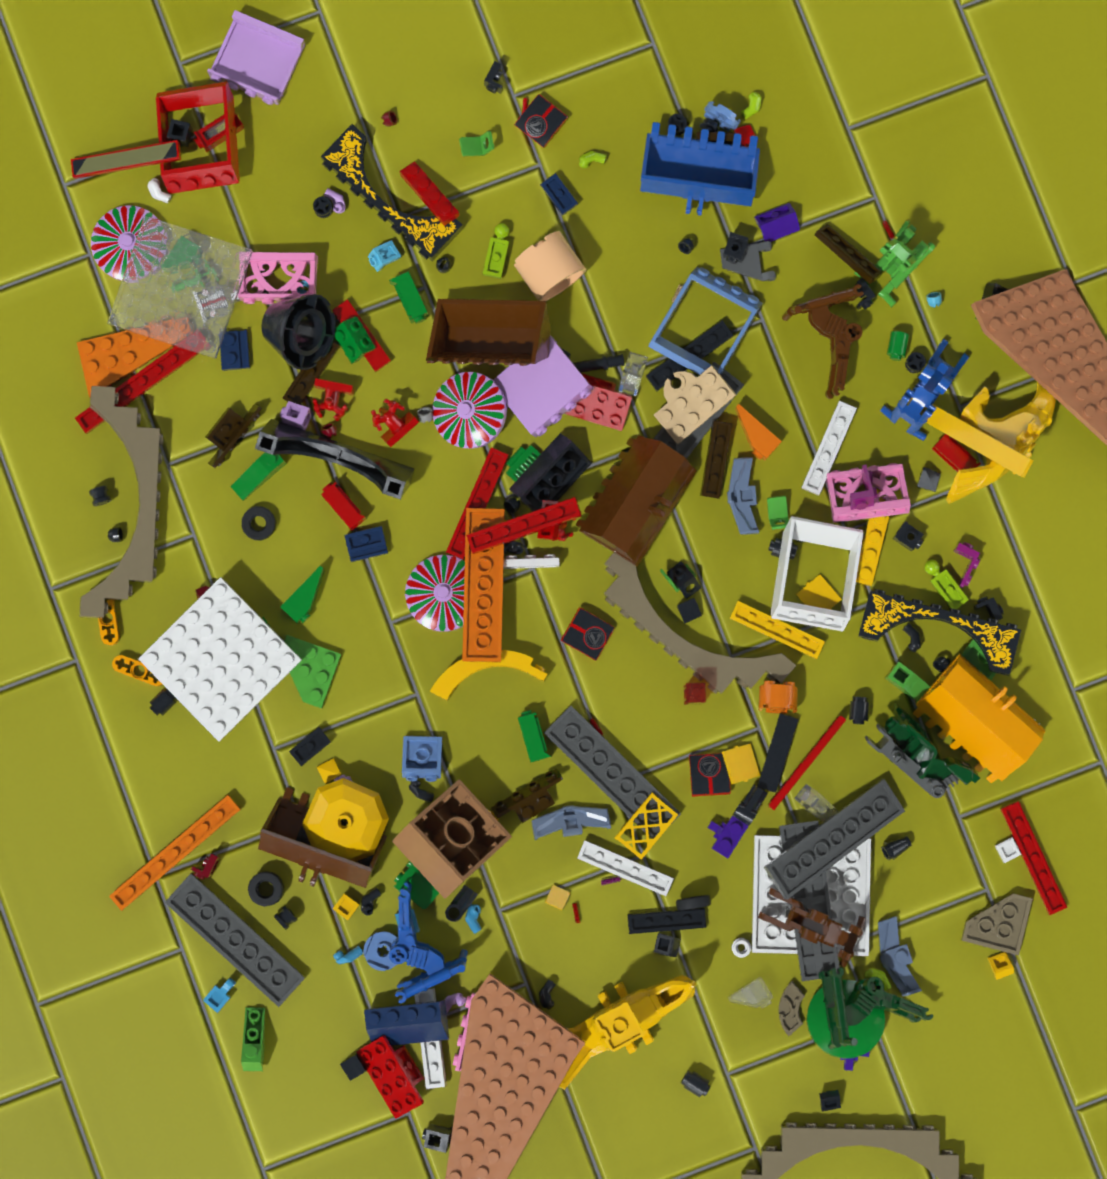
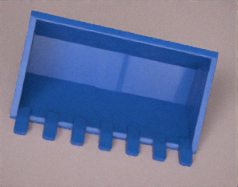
M653 122L651 133H647L640 191L687 199L685 214H690L692 200H699L697 215L699 216L702 215L704 201L751 207L753 197H755L760 148H757V136H750L749 147L740 146L742 135L739 133L734 134L733 145L724 144V131H718L716 142L708 141V129H702L700 140L691 139L692 127L686 126L684 138L675 137L676 125H669L668 135L666 136L659 135L660 123Z

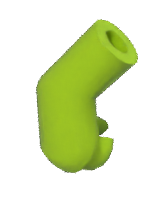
M752 92L749 95V107L741 111V115L745 120L760 110L762 98L756 92Z
M589 151L580 156L579 166L588 168L589 163L593 161L604 164L607 155Z
M870 968L865 972L864 976L866 979L870 977L880 978L884 985V991L891 988L884 971Z

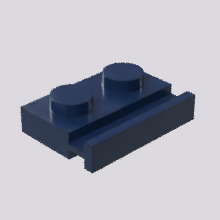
M247 330L219 332L222 371L250 369Z
M382 526L344 535L351 563L388 554Z

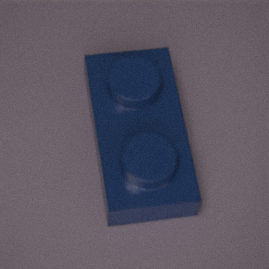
M556 173L540 184L562 216L578 205Z

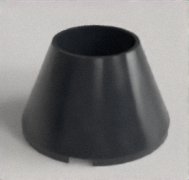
M306 294L274 303L266 310L261 324L263 337L291 367L299 370L311 369L317 366V362L321 357L325 358L328 354L336 330L335 314L331 312L330 302L321 295Z

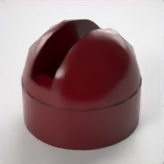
M390 110L382 114L383 125L391 127L397 124V116L394 111Z
M333 422L321 428L326 438L332 439L331 435H337V427Z

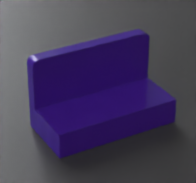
M790 203L755 216V221L761 229L764 242H772L800 230L796 212Z

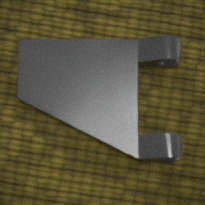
M767 241L748 245L742 263L737 262V264L726 261V258L723 256L725 249H720L722 268L760 281H774L776 279L774 271L761 272L759 252L771 251V242ZM732 247L733 251H737L739 249V247Z

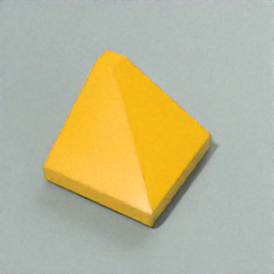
M334 758L317 767L325 784L342 775Z

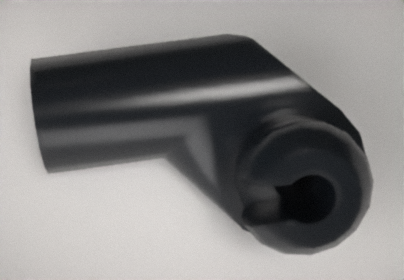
M510 541L504 543V554L511 552L520 555L524 551L523 545L520 542Z
M411 781L409 790L417 798L431 803L434 793L420 789L421 781Z
M550 979L547 980L539 992L540 1003L546 1009H552L555 1004L550 993L556 984Z

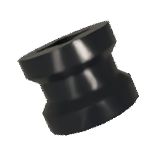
M673 114L668 119L667 128H669L670 124L676 125L678 128H676L675 136L682 135L687 124L686 118L681 114Z
M318 197L313 202V209L318 217L328 218L332 214L333 207L327 197Z
M918 352L910 354L905 361L907 371L913 374L919 373L926 364L924 355Z
M100 486L89 491L90 496L93 497V506H101L112 501L111 497L108 496L107 486Z
M286 905L280 913L274 915V918L285 930L289 928L292 922L298 920L296 915Z

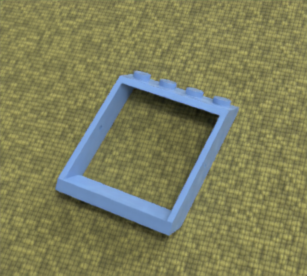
M696 267L688 277L648 347L698 375H701L712 366L661 337L662 332L694 280L752 312L719 369L713 366L721 375L763 303L757 297L744 293L741 288L729 285L723 278L709 274V271L705 268Z

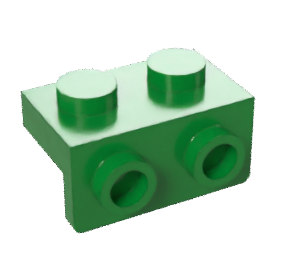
M358 317L343 321L335 330V338L351 364L358 362L366 353L376 348Z

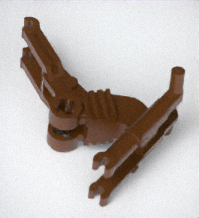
M860 284L838 292L832 291L831 294L793 305L782 315V319L788 321L793 315L808 312V320L811 326L820 335L830 339L831 366L828 387L825 392V396L828 399L833 398L830 392L834 396H839L838 388L840 391L845 390L850 345L860 339L863 333L859 324H847V320L832 314L828 307L830 308L832 305L846 301L851 302L857 297L862 296L863 292H857V289L861 288Z
M770 888L768 894L793 906L785 923L763 912L759 913L758 918L787 931L798 929L801 938L815 944L819 941L831 947H834L835 943L844 946V949H840L837 956L842 958L839 965L846 967L849 960L854 956L856 951L854 948L858 939L863 935L866 918L859 916L857 925L851 924L849 932L841 929L842 924L829 919L828 915L813 908L812 910L808 909V911H805L802 902L791 897L785 900L779 891Z

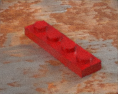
M415 161L400 170V176L444 226L459 217V211Z

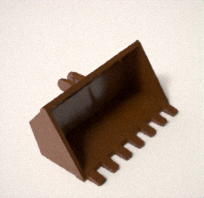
M287 787L283 798H278L260 831L261 837L258 849L303 866L299 882L303 883L308 869L314 870L310 886H315L319 873L366 888L372 878L378 858L388 837L384 835L387 825L369 867L296 841L309 807H306L309 795L302 793L298 803L292 802L290 800L294 790ZM347 819L345 821L341 820L343 826L348 824Z

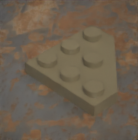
M1011 894L965 921L961 941L1019 955L1032 898Z

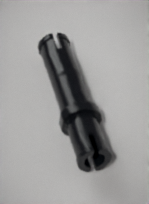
M623 354L609 357L604 355L602 358L573 363L580 373L600 369L605 371L611 367L625 366Z

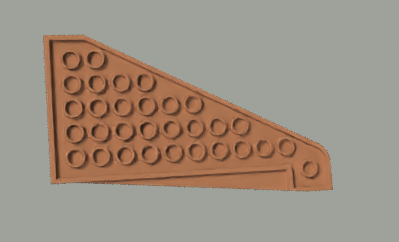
M1067 269L971 304L983 333L1107 445V342L1074 286Z
M492 974L488 975L471 1000L445 1179H507L573 1060L586 1043Z

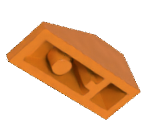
M738 404L735 411L750 448L753 450L752 454L757 459L766 461L782 441Z

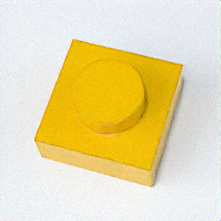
M344 893L333 907V910L346 920H349L360 904Z

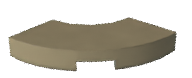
M793 981L784 989L779 1002L780 1023L788 1037L803 1025L799 1017V1006L805 995Z

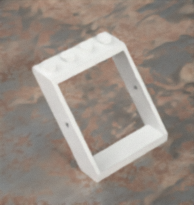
M791 516L782 536L771 618L844 631L851 617L863 530ZM792 539L850 550L841 611L783 601Z

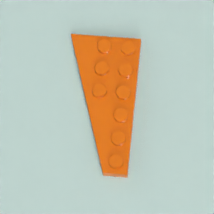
M184 316L77 342L89 397L91 396L92 386L110 387L111 384L121 378H125L146 365L150 360L159 357L163 352L176 346L193 334L189 317Z

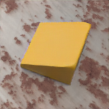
M553 885L545 903L563 910L570 892Z
M1002 952L988 958L996 980L1014 973V967L1007 952Z

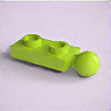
M500 223L495 227L494 232L497 238H490L483 270L484 276L502 278L509 241L504 240L509 235V227L504 223Z
M929 560L925 563L924 569L926 573L934 576L930 582L949 608L957 609L969 600L946 569L943 572L939 571L940 565L936 560Z

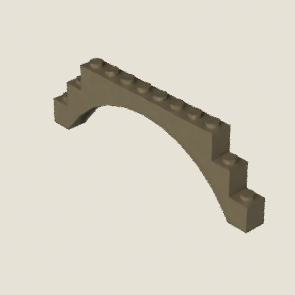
M92 386L90 408L113 428L124 443L133 462L139 491L137 524L129 548L118 566L102 583L80 598L79 617L103 618L104 614L108 613V603L105 602V599L128 600V596H132V585L129 584V581L152 582L153 578H156L157 568L153 567V559H157V548H154V540H158V529L155 528V521H159V510L156 509V502H160V491L157 490V483L161 482V472H158V464L162 463V453H159V445L163 443V434H160L159 428L137 427L141 421V413H137L138 408L115 407L114 404H118V393H115V387Z
M615 553L605 562L604 565L607 567L605 570L613 577L615 575L618 576L604 593L606 596L605 600L613 607L617 605L621 609L619 612L625 618L629 619L631 617L635 621L634 625L643 632L645 629L650 634L649 638L656 644L660 642L665 646L663 650L671 657L673 655L678 657V663L685 669L688 667L692 669L694 677L699 681L705 680L709 684L707 687L713 693L719 692L722 694L735 677L738 678L737 683L744 689L747 687L751 689L765 672L768 674L766 677L770 681L781 684L795 668L796 665L782 653L759 658H732L714 654L690 644L673 632L656 614L644 594L635 565Z
M786 1122L785 1126L781 1125L780 1149L772 1145L766 1146V1149H761V1173L757 1172V1169H746V1172H741V1179H778L795 1164L816 1153L837 1147L863 1145L885 1148L903 1154L925 1166L939 1179H977L973 1177V1174L967 1173L961 1174V1177H959V1155L953 1153L954 1150L942 1149V1153H939V1130L934 1129L933 1125H922V1128H915V1125H903V1128H895L893 1124H883V1128H876L875 1124H864V1127H856V1124L845 1123L844 1127H836V1123H825V1126H817V1123H805V1126H797L796 1122Z

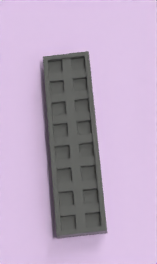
M818 821L779 826L782 851H786L819 826ZM824 872L791 898L802 902L805 911H808V909L812 910L813 908L828 915L829 919H832L826 872ZM794 929L801 981L819 979L818 973L820 971H824L826 976V971L835 968L837 973V968L840 967L836 943L834 947L819 941L815 944L801 938V934L798 933L799 930Z

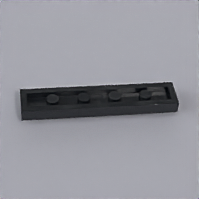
M722 320L683 349L703 359L730 340L734 335ZM669 358L647 374L646 378L655 391L658 392L664 387L667 378L672 381L677 378L673 373L687 371L688 368Z

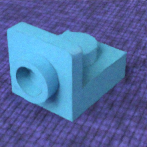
M392 240L373 248L368 255L371 266L377 272L385 265L401 257Z

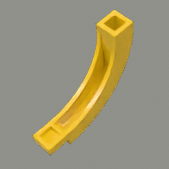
M502 650L501 663L463 662L462 659L459 660L438 678L430 692L448 701L453 691L463 680L478 671L492 667L518 669L543 682L548 674L544 673L546 669L537 664L534 667L531 666L534 658L515 651Z

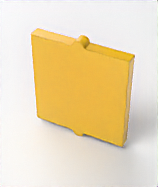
M820 574L810 583L807 582L806 586L796 594L804 605L830 610L842 600Z
M751 743L740 747L734 746L733 749L722 752L731 784L741 781L748 782V779L760 776Z

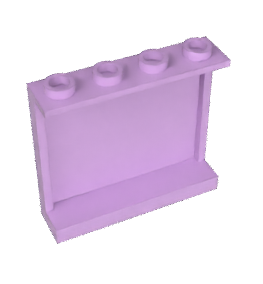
M234 10L232 15L233 22L212 68L207 70L210 79L217 83L227 81L229 87L233 90L238 91V89H241L252 98H255V96L262 98V101L266 104L272 105L274 103L279 105L305 47L304 39Z
M551 335L548 358L527 366H520V364L510 365L494 379L503 391L509 408L534 437L543 435L547 431V427L552 423L555 424L560 421L566 411L569 412L577 405L576 403L580 399L587 398L594 388L583 377Z

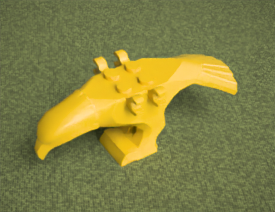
M1037 382L1036 394L1027 406L1005 417L989 419L983 414L990 397L988 389L984 387L964 408L960 416L961 420L1030 458L1032 456L1031 451L1035 447V442L1040 434L1052 423L1057 399ZM987 457L985 466L959 470L948 492L946 501L950 504L964 498L978 489H982L999 480L1009 470Z
M680 975L663 983L650 986L649 988L638 989L628 994L622 981L614 986L621 999L611 1003L606 990L600 993L598 998L604 1008L591 1015L582 1023L572 1028H567L586 1043L573 1060L559 1087L565 1090L587 1061L599 1053L607 1050L615 1052L625 1046L628 1053L631 1054L637 1051L634 1041L640 1037L643 1038L646 1045L652 1043L654 1038L648 1029L657 1024L672 1010L692 998L695 994L696 982L685 975Z

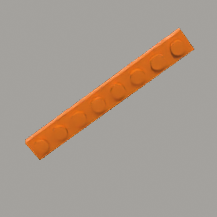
M227 795L109 895V897L123 911L241 810L239 806Z

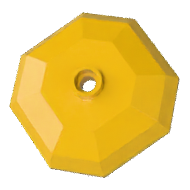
M342 778L317 789L302 824L311 846L356 862L374 855L389 817L378 792ZM342 819H347L348 824L346 826L341 824Z

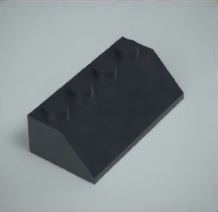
M560 433L509 490L527 508L534 512L542 508L543 500L558 501L592 463L570 439Z

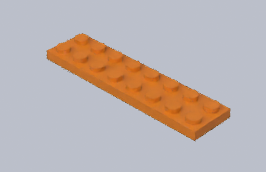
M466 508L463 662L501 663L504 544L472 554L466 535L505 522V509Z

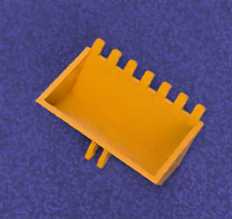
M960 653L915 704L918 708L913 712L917 718L924 713L927 714L930 719L925 725L930 729L938 724L942 728L937 734L941 739L946 738L948 735L955 739L950 744L953 750L958 749L960 746L964 747L967 750L962 755L965 761L975 757L979 761L974 766L975 770L981 772L984 768H987L991 772L986 778L990 783L997 779L1003 781L1009 774L1023 765L1043 741L1045 729L1014 702L1017 699L1014 694L1010 697L1006 695L1008 688L1004 686L999 689Z

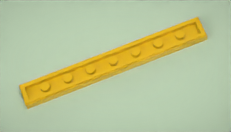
M932 404L936 407V410L928 418L927 424L1025 478L1034 460ZM924 407L922 409L920 415H922L925 412L927 407Z

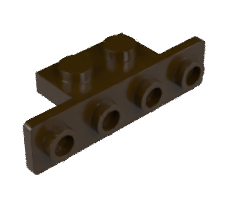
M254 404L244 418L228 407L205 436V438L219 448L208 462L210 466L216 468L222 465L225 461V455L236 447V441L239 437L244 436L249 429L250 423L256 421L260 416L262 409L260 406Z
M558 769L548 771L543 777L530 782L523 789L513 792L508 798L498 801L491 807V810L498 819L514 809L520 821L524 823L555 804L547 789L563 780Z

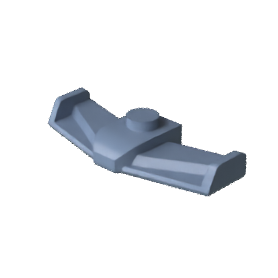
M753 457L734 458L729 490L727 492V501L731 506L741 535L759 534L750 507L757 505L755 486H748Z
M564 806L559 810L532 820L534 840L562 829L563 837L582 834V826L611 829L608 809Z
M897 916L879 921L878 930L882 966L886 969L902 996L922 991L906 966L913 963L907 944L899 946Z

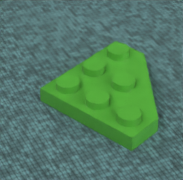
M287 635L284 642L302 659L290 672L302 701L322 709L342 654Z

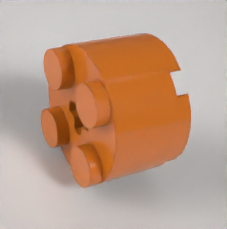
M764 681V684L759 686V711L765 708L767 713L786 714L790 709H792V713L797 712L798 688L795 687V682H784L782 685L776 684L775 681Z

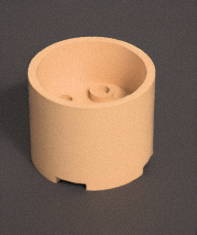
M560 231L545 236L544 239L546 241L542 240L535 245H531L515 260V268L538 301H547L575 283L586 272V268Z

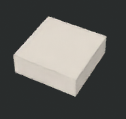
M1013 837L995 845L1003 863L1021 855Z

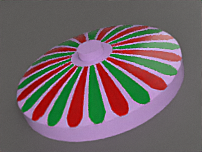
M121 206L110 210L100 218L92 232L91 250L96 263L107 275L120 281H138L150 276L161 266L167 253V235L163 225L154 214L141 207Z
M476 372L456 374L446 380L436 393L432 408L434 424L440 435L454 446L467 449L485 446L499 435L505 424L507 403L504 393L499 385L486 375Z
M437 555L425 559L411 572L405 589L406 603L412 616L424 627L439 632L454 631L463 627L464 560L450 555Z

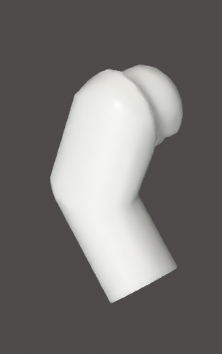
M152 178L148 182L151 196L168 204L171 195L162 192L160 181L157 178Z

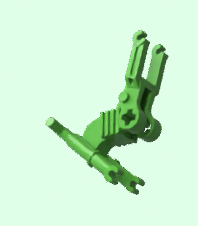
M912 224L897 239L894 238L887 242L880 249L883 256L875 264L879 270L886 271L891 275L892 280L878 294L891 308L897 302L889 293L894 288L897 289L936 247L932 242L926 244L923 240L913 250L907 247V243L915 236L916 228ZM854 272L855 275L862 279L858 273Z

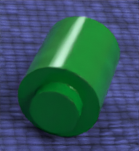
M891 331L887 355L890 356L891 360L901 361V358L906 357L909 334Z

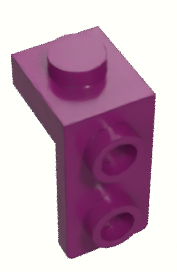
M866 464L862 465L861 473L866 491L850 493L849 504L851 510H861L874 506V498H877L876 487H872L871 484L873 482L871 470L868 471Z
M966 542L958 543L953 551L970 560L958 584L960 588H963L964 585L968 586L972 579L970 573L973 568H977L981 560L978 558L980 553L973 550V546Z

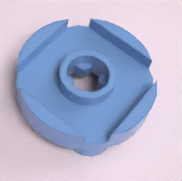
M712 101L707 103L704 108L705 118L718 122L719 126L727 132L730 129H737L741 121L740 119H735L737 116L735 113L721 104H718L716 107Z
M382 931L375 933L367 939L364 945V956L372 968L385 971L397 965L389 958L392 942L397 939V936L390 932ZM384 945L389 953L388 955L384 954L382 957L378 948H382Z

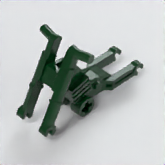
M832 968L826 971V976L824 971L818 973L819 979L822 980L823 1002H825L828 1030L831 1036L828 1048L831 1050L839 1048L841 1045L856 1046L858 1040L849 1037L848 1026L859 1024L870 1015L873 1009L889 1011L909 1019L912 1023L919 1022L921 1019L927 1021L933 1018V1014L926 1015L929 1008L885 992L883 990V982L878 977L858 980L854 985V992L851 993L845 1004L846 996H844L842 983L843 968H837V973L836 969Z

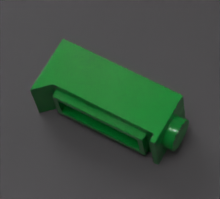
M409 271L390 279L389 282L391 285H394L411 324L425 321L428 312Z
M532 710L520 713L521 717H518L530 762L551 757L545 753L547 748L538 717H534L537 713H532Z

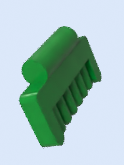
M529 446L526 450L520 447L506 462V465L510 467L506 475L516 482L521 476L519 473L523 474L529 468L530 464L528 462L532 464L541 453L533 446Z

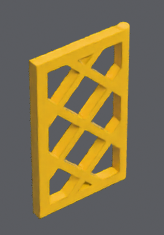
M652 792L614 838L642 860L676 819L678 814ZM653 798L657 802L658 809L646 810V805ZM668 811L673 816L667 823H662L661 812ZM658 812L659 824L648 825L647 813ZM644 813L645 825L633 826L634 819L639 814ZM659 826L660 832L654 839H649L648 827ZM645 828L646 839L635 840L634 829ZM626 829H631L632 841H624L620 837ZM647 842V847L641 854L636 851L635 843Z

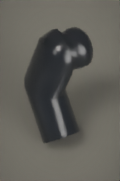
M908 623L902 630L910 636L911 643L908 645V648L912 652H916L922 646L921 634Z
M377 887L362 897L361 911L366 916H370L373 913L374 900L382 895Z

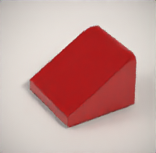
M750 124L733 130V133L742 135L740 146L748 147L750 136H755Z

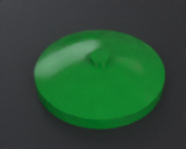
M842 980L844 996H846L845 1004L851 993L854 992V985L857 981ZM823 987L816 992L808 1006L807 1027L812 1040L822 1051L833 1057L851 1059L866 1054L876 1046L882 1037L885 1027L884 1010L873 1009L870 1015L859 1024L848 1026L849 1037L858 1040L856 1046L841 1045L839 1048L829 1049L828 1044L831 1042V1036L828 1030L825 1002H823Z

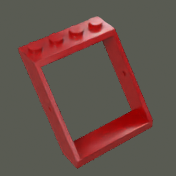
M227 81L157 93L156 111L159 143L169 141L167 138L169 130L168 112L224 103L227 160L175 169L171 168V162L160 164L161 177L169 194L238 184L240 182L234 97Z

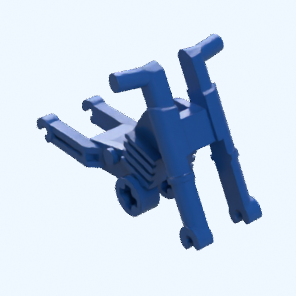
M944 338L928 361L929 364L919 375L918 379L920 380L914 389L906 391L893 411L885 405L880 410L894 424L900 417L911 425L906 432L922 441L925 440L927 434L920 431V428L936 410V407L932 404L939 394L943 395L953 381L951 379L955 378L970 357L964 353L955 367L939 358L948 344V341ZM912 397L913 399L911 400V402H910V403L908 404V406H907L906 404L908 403V401H909L910 398ZM924 407H927L925 412L922 415H920L922 409Z
M409 881L404 882V885L408 888L401 887L400 894L398 895L399 938L392 942L389 958L394 964L407 962L408 966L421 968L426 972H421V975L397 984V988L404 987L395 993L396 997L402 996V998H399V1003H404L407 998L422 991H427L428 988L451 978V976L459 972H464L468 951L462 949L459 958L445 963L441 952L428 943L425 944L424 942L417 941L411 916L412 885Z

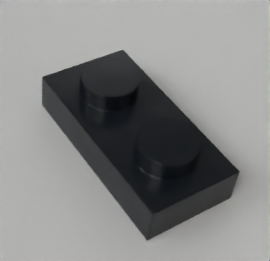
M318 727L289 752L302 767L328 746L331 741L321 728Z

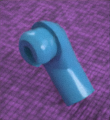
M477 904L471 905L465 916V921L474 934L482 929L477 922L481 912V908Z
M357 946L346 955L339 950L333 957L338 964L351 963L361 956L363 951Z

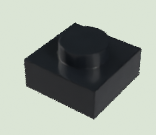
M838 1090L819 1093L822 1112L841 1108Z

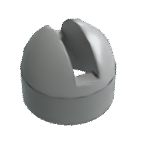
M423 407L417 411L420 422H431L433 419V412L430 407Z

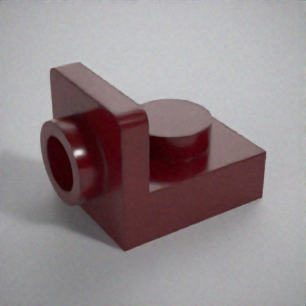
M216 854L207 855L202 864L203 870L192 866L191 870L195 872L194 876L203 880L205 877L211 878L221 857Z

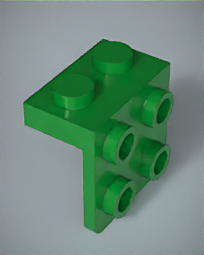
M409 861L406 865L408 870L404 874L400 872L395 878L394 882L396 884L394 887L398 891H400L401 887L407 889L408 887L404 885V882L409 881L412 885L411 900L422 909H427L439 892Z

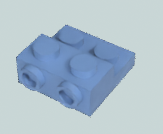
M403 736L402 778H406L407 781H417L418 778H425L428 782H435L437 778H441L442 737Z

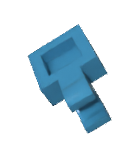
M229 978L221 988L215 985L203 1001L218 1013L231 998L227 993L236 982Z

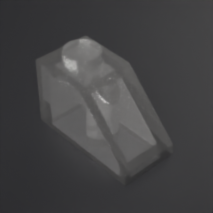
M632 352L629 353L618 391L637 396L648 357Z
M807 784L794 798L821 823L838 812L820 793Z
M758 977L727 998L733 1003L755 1008L761 1006L763 1009L772 1003L771 999L774 997L763 979Z

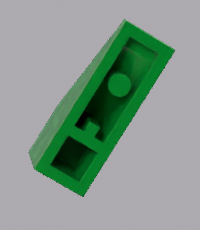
M264 453L230 487L244 501L283 468L286 463L279 454L271 455Z
M321 566L280 606L297 624L300 622L305 623L311 616L309 613L312 611L325 571Z

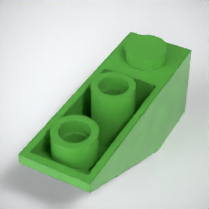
M897 662L885 677L887 681L916 702L930 688L925 681L900 662Z
M245 1008L241 1056L243 1071H263L265 1008Z

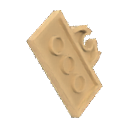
M713 365L698 377L688 371L673 373L675 377L681 380L679 388L673 387L671 379L667 378L663 388L664 397L668 403L656 412L654 416L677 444H680L737 395Z

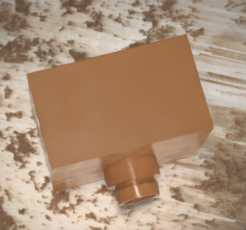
M459 779L415 817L392 842L446 899L512 836Z

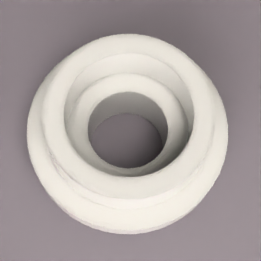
M738 938L732 943L734 955L740 958L749 955L751 944L748 940ZM739 944H743L745 946V949L743 951L738 950Z

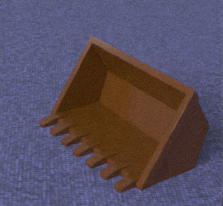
M438 299L426 361L427 363L440 361L442 364L452 362L466 364L473 362V364L477 365L482 363H488V365H496L498 363H504V365L520 364V366L536 364L548 358L551 326L547 313L546 301Z
M640 435L636 439L629 438L626 444L631 446L628 453L620 452L618 458L623 460L620 466L612 465L609 471L614 473L611 480L605 478L601 483L602 486L606 487L603 493L596 492L593 499L597 500L595 506L588 505L584 510L585 513L589 514L586 520L579 519L576 523V526L580 528L579 532L637 567L697 472L684 456L662 441L645 438Z

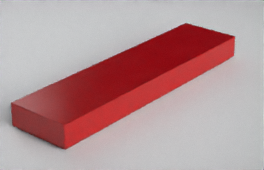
M348 299L332 310L340 323L353 317H358L376 347L373 351L364 355L375 372L391 362Z

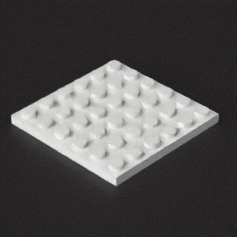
M221 577L139 658L143 665L219 742L302 661Z
M754 835L752 953L797 954L794 930L787 931L758 918L759 913L763 912L785 923L791 910L789 903L768 894L770 888L779 890L764 869L765 865L783 853L780 836ZM867 839L825 871L832 919L843 925L842 930L849 932L851 924L857 925L859 916L866 918L863 935L858 939L854 948L856 950L854 956H869L871 839ZM836 943L837 953H839L840 949H844V946Z

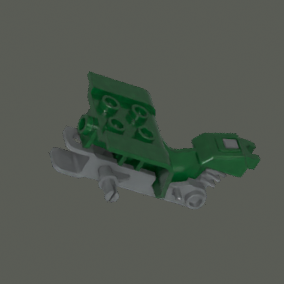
M897 703L894 704L893 714L895 716H891L886 721L885 727L883 728L880 724L876 725L877 729L884 735L878 743H875L867 735L864 737L868 744L877 752L883 753L892 763L897 765L934 798L942 797L945 789L948 788L950 790L949 784L954 787L952 783L954 781L956 784H959L957 781L960 779L964 784L968 785L971 781L976 783L980 779L978 773L972 769L969 763L953 757H947L943 760L936 759L937 749L927 737L922 725Z

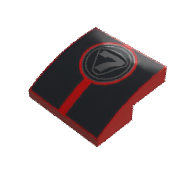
M538 94L514 125L545 148L555 133L561 129L568 116L541 94Z
M579 607L560 641L596 661L615 627Z
M722 753L689 755L692 797L731 794L730 778Z

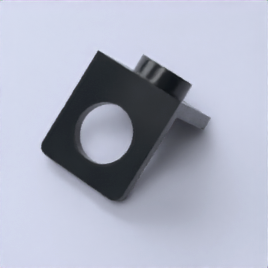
M679 562L667 571V575L678 586L686 599L701 589L694 575L682 562ZM690 584H694V588L692 590L686 591V588Z

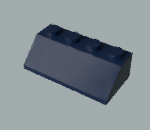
M445 1000L376 1007L364 1010L366 1030L371 1042L383 1035L386 1036L391 1046L450 1039Z

